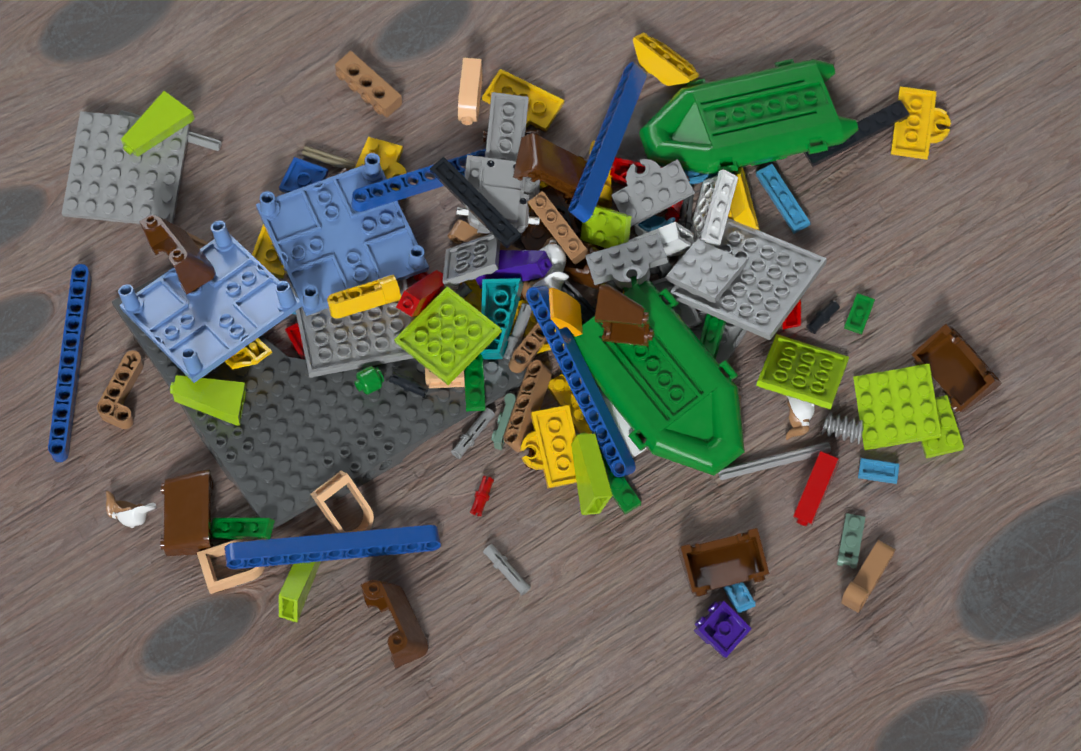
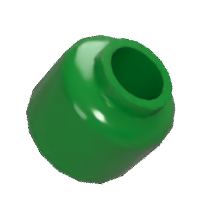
M369 366L357 372L354 384L359 392L362 391L364 394L369 395L382 388L384 377L378 368L375 369Z

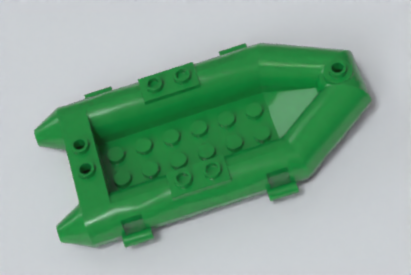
M793 59L775 62V68L706 83L705 79L686 83L687 87L680 89L640 129L639 135L647 158L656 162L660 167H664L678 159L684 171L712 174L719 173L723 169L731 173L738 171L739 167L772 162L804 152H808L810 155L827 151L828 147L843 144L858 131V124L856 120L838 116L825 86V82L835 75L833 64L816 59L794 63Z
M636 276L630 277L632 287H624V295L644 307L646 312H649L651 329H654L653 341H649V346L603 341V323L595 322V316L585 324L582 323V335L575 337L572 332L571 334L596 385L633 429V432L628 437L640 451L647 447L653 455L715 476L745 452L739 390L732 381L738 374L726 360L719 364L673 309L679 302L667 288L659 292L650 280L644 281L639 285ZM663 296L669 302L670 305H666L662 301ZM722 368H723V369L725 370V372L729 375L728 378H726V377L722 374V372H721ZM639 434L645 438V443L638 437Z

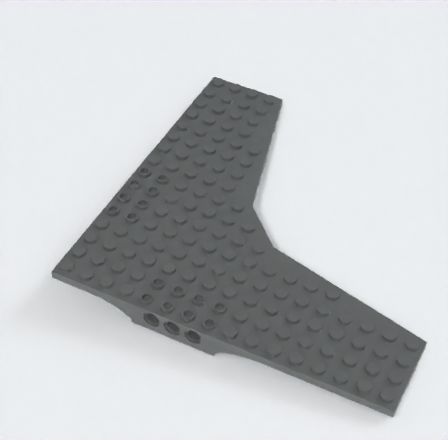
M163 274L134 289L135 293L145 288L147 285L158 279ZM121 298L113 300V307L170 388L171 383L175 382L176 375L186 376L121 310ZM262 335L258 338L271 349L272 353L258 364L232 369L223 362L202 377L245 383L246 397L240 426L180 404L194 430L227 478L235 484L258 518H271L275 520L273 529L316 506L317 503L310 494L338 472L343 471L347 473L358 488L403 462V459L428 439L476 412H466L465 387L429 388L428 392H425L426 396L423 398L411 391L406 392L404 388L393 383H389V378L393 376L392 372L395 371L407 378L412 377L414 381L426 386L425 366L415 358L372 366L381 371L384 382L381 389L366 395L362 391L359 392L354 381H356L357 372L367 367L309 378L306 360L287 357ZM505 358L483 359L485 406L520 387L527 369L525 368L521 373H514L508 366L510 360ZM345 485L325 501L331 499L338 500L351 491Z

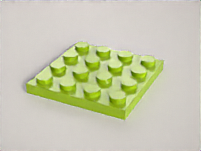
M447 286L394 341L434 375L449 385L502 330Z
M776 334L756 386L831 409L849 357Z
M930 364L853 377L859 419L863 421L864 426L862 438L865 450L942 438Z

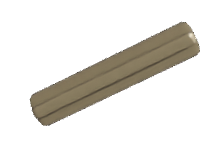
M309 146L303 148L302 155L304 157L341 169L347 168L352 170L355 167L353 160Z

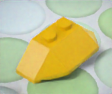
M644 32L633 38L639 65L646 72L659 79L662 84L671 86L688 83L698 78L699 73L696 72L694 66L666 44L655 38L648 37V34Z
M739 167L738 171L734 173L738 180L728 218L760 231L744 169Z
M257 338L224 362L232 369L255 365L269 356L272 351Z

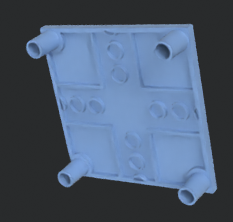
M370 153L365 157V165L286 194L275 197L272 192L265 191L260 195V203L256 204L258 213L296 296L302 303V309L306 316L329 308L327 298L333 293L393 274L397 282L429 270V266L424 258V249L418 245L397 201L363 212H357L352 208L351 202L354 190L386 180L380 166V158L375 153Z
M221 220L215 221L211 225L214 240L200 249L215 269L216 274L211 281L186 295L181 288L180 280L173 267L137 293L129 284L121 286L118 290L122 300V304H120L121 310L193 383L302 307L301 301L293 294L290 284L287 281H279L229 234L225 222Z

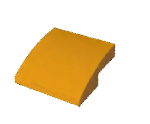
M549 288L551 320L559 329L567 327L575 337L582 335L581 307L579 302L563 291Z

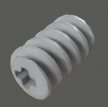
M830 412L825 419L822 435L826 430L829 437L835 432L836 439L842 434L843 441L849 436L851 443L857 438L859 445L864 429L863 421L860 420L856 425L855 418H852L849 423L847 416L841 421L840 414L833 418V413Z

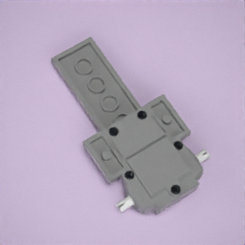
M492 92L485 157L467 155L465 178L522 233L528 224L539 225L540 221L539 217L529 216L527 204L528 201L539 194L540 180L532 182L530 177H523V180L520 181L513 177L521 138L525 136L529 97ZM457 206L456 214L467 215L469 225L477 229V233L492 234L467 208Z

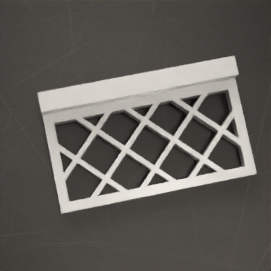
M723 169L719 171L718 176L703 181L690 231L694 233V238H696L695 241L699 239L714 246L721 244L738 180L736 175Z

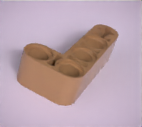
M131 350L124 355L97 404V411L101 419L121 429H128L134 423L130 409L123 404L144 366L139 352ZM129 376L128 379L121 380L122 377ZM120 392L118 396H112L113 393ZM106 408H111V410H110L109 412H107V413H104V412H103L104 409H106ZM124 415H127V416H128L127 419H125V420H120V418H121L122 416H124Z
M878 540L854 581H851L848 585L841 604L859 613L892 559L896 549Z

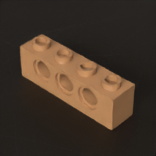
M352 51L348 52L335 64L336 76L341 81H346L349 88L353 92L357 91L363 101L370 103L379 115L382 114L388 118L402 105V96Z
M543 191L528 201L529 205L575 265L582 261L585 255L590 254Z

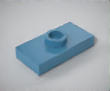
M861 458L858 478L897 484L900 464Z
M744 582L723 587L737 614L756 606Z

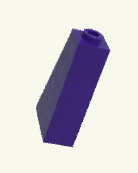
M500 250L498 270L491 274L479 276L476 278L480 289H482V279L520 278L523 282L544 278L553 265L546 251Z

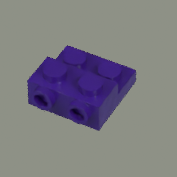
M720 601L718 603L714 602L707 609L709 611L706 617L701 616L695 622L697 627L693 631L706 644H710L723 658H726L752 628L725 601Z

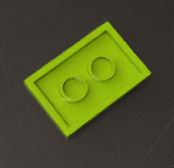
M596 205L590 219L585 223L582 222L580 239L604 248L629 242L632 216Z
M947 395L935 398L942 438L920 441L926 459L964 449Z

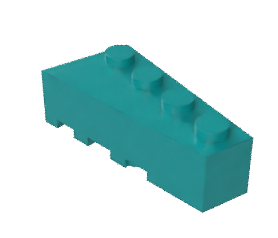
M520 278L482 279V314L502 330L481 352L483 359H503L524 286Z

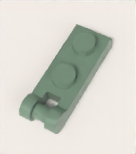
M512 393L504 397L505 409L503 413L500 412L497 421L499 424L498 429L494 430L491 440L494 442L495 449L502 450L505 443L504 434L516 402V397Z
M846 513L837 565L843 566L844 564L851 566L850 568H857L866 517ZM845 553L853 555L852 558L845 557Z

